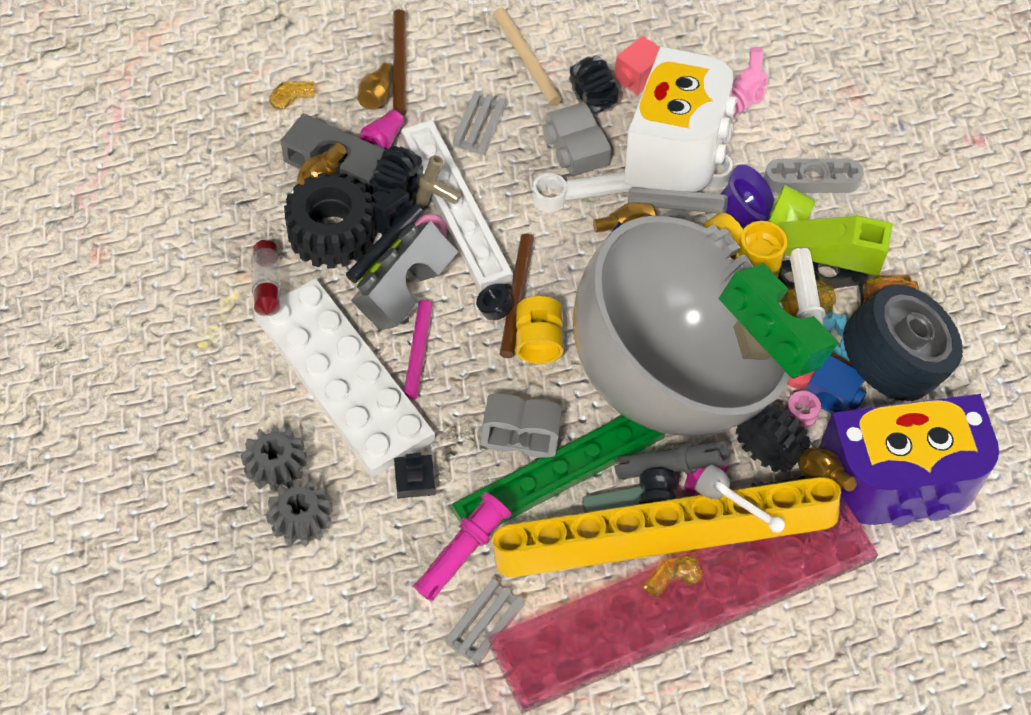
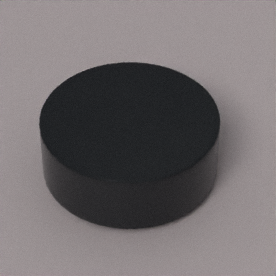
M492 284L480 292L476 305L486 319L499 320L510 313L514 306V298L505 285Z

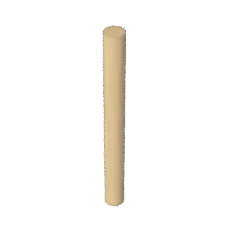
M504 8L496 9L493 13L495 19L551 106L559 104L562 100L561 96Z

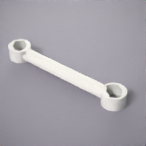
M725 154L722 165L716 164L725 173L713 174L706 188L720 189L728 184L733 162L727 154ZM544 173L539 175L533 182L532 202L537 209L543 212H556L565 205L566 200L629 192L630 188L638 186L624 184L625 173L567 181L558 174ZM547 188L556 189L561 193L556 197L541 195L542 192L547 191Z

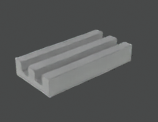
M474 91L454 136L453 147L485 155L506 107V99L500 97L496 101L493 100V95L487 94L485 98L481 97V92ZM478 106H482L467 141H463ZM489 109H494L480 144H475Z
M492 578L446 637V645L479 666L524 607L525 599L519 595L515 597L510 589L507 587L503 589L499 586V582ZM494 595L497 596L496 600L463 643H460V638ZM505 602L509 604L508 610L476 652L472 651L470 648Z

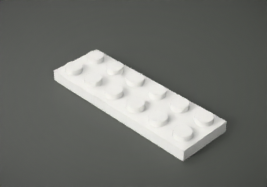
M316 278L280 297V309L275 315L265 317L254 311L255 320L372 478L393 466L394 458L405 457V454L415 453L435 441V432Z

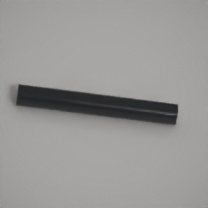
M415 203L412 204L346 272L347 278L351 282L357 283L399 239L401 232L417 221L423 214L422 208Z

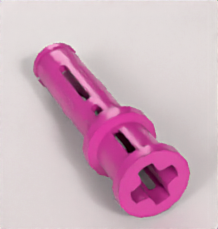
M485 492L481 496L483 501L469 518H463L458 526L460 531L433 561L427 571L413 584L412 587L429 602L432 603L441 589L450 581L479 545L482 547L484 544H488L490 541L489 535L503 518L508 519L512 515L501 502L489 493Z

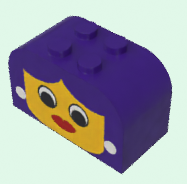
M981 394L833 412L819 445L820 449H827L836 454L844 467V471L854 476L857 482L855 489L852 491H846L840 487L839 510L851 520L866 525L892 523L894 526H902L913 520L923 518L938 521L952 514L964 511L974 502L999 457L998 441Z

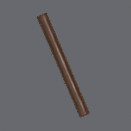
M397 9L393 12V110L403 116L406 114V12L402 9Z
M527 233L520 236L510 292L514 298V306L510 313L506 315L499 353L504 358H512L515 352L517 333L516 307L524 299L534 237Z

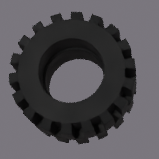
M326 173L318 174V178L313 179L310 176L304 179L303 185L297 184L293 187L294 194H288L286 198L287 205H284V214L291 249L295 254L299 253L301 260L304 262L312 260V266L319 268L321 264L327 265V269L335 268L336 264H341L342 267L350 265L349 260L353 259L357 262L362 257V252H367L371 248V241H374L375 237L374 209L372 197L369 192H366L365 186L361 182L355 184L354 178L350 176L341 178L340 173H333L332 176H326ZM326 217H339L343 219L335 224H321L317 222Z

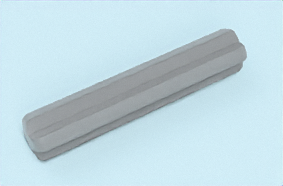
M632 187L628 192L629 204L635 202L650 203L654 208L726 213L728 207V197L722 194Z

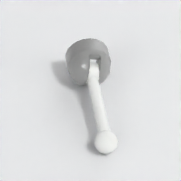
M711 464L699 477L695 486V490L709 499H719L726 496L769 524L772 532L779 533L784 529L785 523L782 518L771 517L730 490L728 475L720 468Z

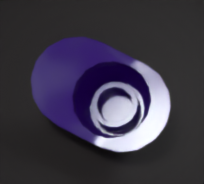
M745 164L737 165L733 169L729 182L721 194L728 197L726 213L732 216L744 229L752 222L768 221L774 205V197L770 186L759 172Z

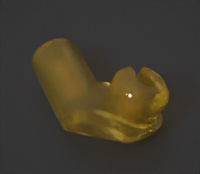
M285 81L280 83L270 94V104L275 109L282 110L289 107L297 98L315 97L314 81Z
M690 556L665 560L660 563L643 583V588L648 594L658 598L672 580L683 578L686 584H695L702 578L703 570L698 566V560Z

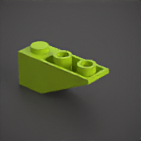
M856 215L780 222L779 227L785 232L788 239L786 256H790L792 250L796 248H808L813 262L879 276L888 254L893 223Z

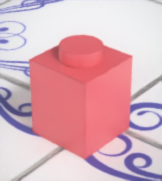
M641 36L616 56L614 78L621 86L628 88L638 96L644 91L660 47L645 36Z

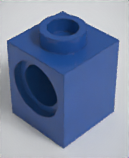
M829 356L822 367L815 372L807 388V391L819 398L821 409L830 414L833 412L849 411L850 408L853 410L858 409L867 393L862 389L865 380L857 373V370L832 356Z

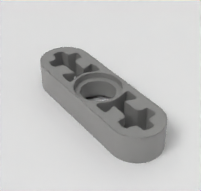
M774 159L767 164L764 179L767 181L772 192L779 193L783 185L789 186L801 193H851L859 188L864 170L857 161L852 159ZM815 171L821 175L822 179L813 181L808 179L804 173ZM775 173L781 174V177L784 178V179H780L779 176H778V174H775Z

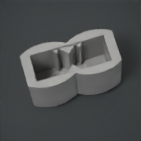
M584 102L546 113V124L542 127L544 138L548 144H553L560 167L566 168L571 176L610 164L611 148L600 127L597 126L590 109Z
M504 393L488 395L480 444L495 451L509 452L519 450L524 454L534 457L555 456L562 406L543 399L525 401L517 396Z

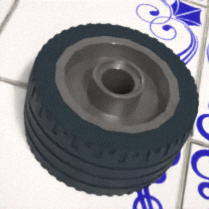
M891 284L884 286L872 294L852 314L844 327L843 344L854 369L872 388L895 400L914 401L929 394L955 371L963 357L962 339L952 318L933 298L908 285Z

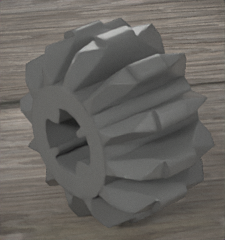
M275 425L271 429V433L268 434L258 429V440L247 439L245 443L246 451L242 452L241 461L245 466L244 473L248 480L254 479L255 486L259 490L269 484L270 490L275 493L278 484L283 483L284 486L290 489L292 486L291 478L302 479L304 474L302 467L306 466L308 462L307 454L303 451L305 449L301 438H294L290 428L279 434V430Z
M294 478L291 484L292 488L287 489L279 485L277 489L278 496L269 497L268 505L270 510L267 511L266 518L268 524L273 525L271 529L276 538L284 536L285 543L288 546L296 539H300L301 545L306 547L308 537L312 536L320 541L323 537L321 529H330L332 525L330 515L333 513L332 502L327 500V492L324 488L315 490V485L311 479L304 487H300L299 482Z

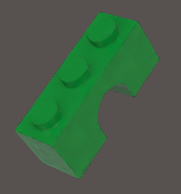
M765 264L735 272L718 298L792 379L820 369L839 342L814 316L800 319L788 314L781 308L779 302L788 291V288Z

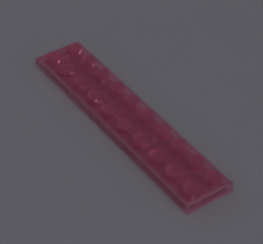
M840 497L839 519L831 528L697 549L488 637V642L521 714H524L872 563L876 560L878 553L845 500Z

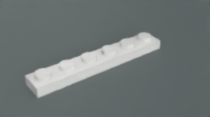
M433 120L402 129L401 138L406 148L422 157L423 171L421 176L425 173L430 157L433 155L440 156L443 159V165L437 180L461 192V197L457 204H453L434 193L431 194V198L442 219L445 221L447 229L479 292L492 284L504 285L512 282L513 273Z

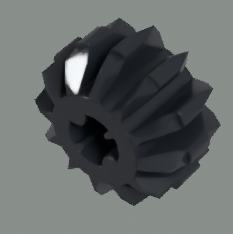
M595 55L593 57H586L570 67L569 80L573 87L572 90L576 95V100L580 103L584 102L592 114L605 111L618 102L619 90L616 87V80L605 60Z
M392 145L388 150L385 149L381 159L377 160L376 169L372 171L374 174L371 181L372 192L375 193L382 189L389 194L400 187L409 193L410 201L413 193L417 191L419 179L423 171L422 157L402 146Z

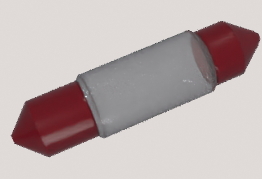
M261 240L253 246L251 257L252 294L254 296V310L256 313L268 317L275 315L280 309V256L278 254V247L274 242Z

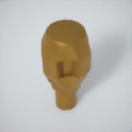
M382 63L378 70L362 78L358 86L357 95L358 102L362 107L373 110L386 102L390 90V75L393 71L389 63Z
M336 143L329 152L309 158L299 170L297 184L303 185L304 179L310 176L313 179L318 178V174L326 173V176H332L333 173H336L337 166L339 165L338 161L346 154V148L342 144Z
M635 202L625 204L615 210L614 213H610L609 217L593 219V227L595 233L608 230L613 232L630 220L656 216L653 205L650 203Z
M811 447L804 450L800 455L798 465L806 479L826 477L837 482L846 491L855 489L857 485L855 477L844 471L841 461L833 452L827 449Z

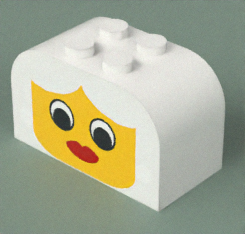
M660 47L628 130L624 184L649 189L697 192L710 183L716 164L722 165L724 161L726 145L723 143H730L733 123H730L729 117H733L737 97L731 96L734 76L726 63L708 55Z

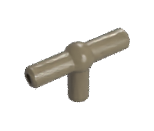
M437 155L430 157L425 173L419 179V190L414 203L419 205L422 210L427 207L432 193L453 204H457L461 197L460 191L437 180L443 165V159Z

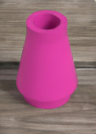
M390 110L384 116L364 126L359 138L388 150L399 129L404 125V118L399 112Z

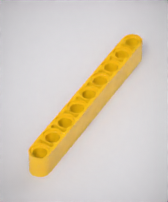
M816 477L732 490L771 517L782 518L785 527L779 533L772 532L769 524L728 497L723 496L719 499H709L703 495L505 525L497 529L492 536L495 565L498 572L504 576L520 577L824 530L833 527L839 519L841 489L838 483L830 478Z

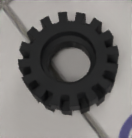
M776 404L767 406L748 421L738 425L736 434L739 435L737 437L738 442L744 444L742 446L745 452L750 451L752 453L750 457L754 461L759 459L761 466L767 468L770 465L772 471L778 472L780 470L781 473H786L796 465L802 452L809 448L810 437L805 436L807 434L805 427L798 426L801 422L797 418L792 420L789 417L790 412L786 409L781 412L780 407Z

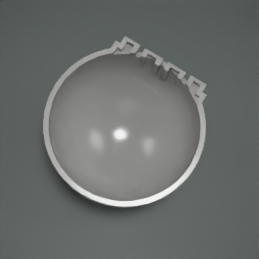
M647 216L630 220L615 229L601 244L588 262L579 282L574 302L573 330L577 353L583 369L594 388L608 404L629 420L650 430L679 436H701L726 431L748 421L764 410L782 393L789 381L790 376L772 357L767 360L743 359L733 328L738 320L718 299L735 272L753 267L745 254L738 256L735 260L731 258L741 248L726 228L718 230L715 224L705 228L687 220L668 216Z

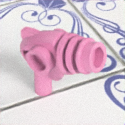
M761 47L750 48L748 68L744 69L742 74L737 75L733 80L731 96L737 97L733 117L741 111H745L753 103H759L765 96L768 75L764 70H761L763 48Z

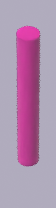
M420 300L418 303L404 387L405 395L411 400L417 399L433 306L432 302L428 300Z

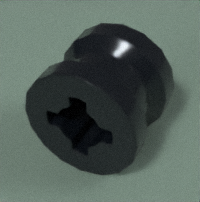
M650 469L640 474L639 486L643 493L639 496L638 505L678 499L674 494V490L678 486V477L672 471Z

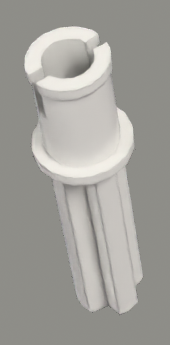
M796 248L792 250L790 255L799 307L796 318L805 319L814 316L824 326L823 318L826 316L825 309L820 307L811 252L808 248Z

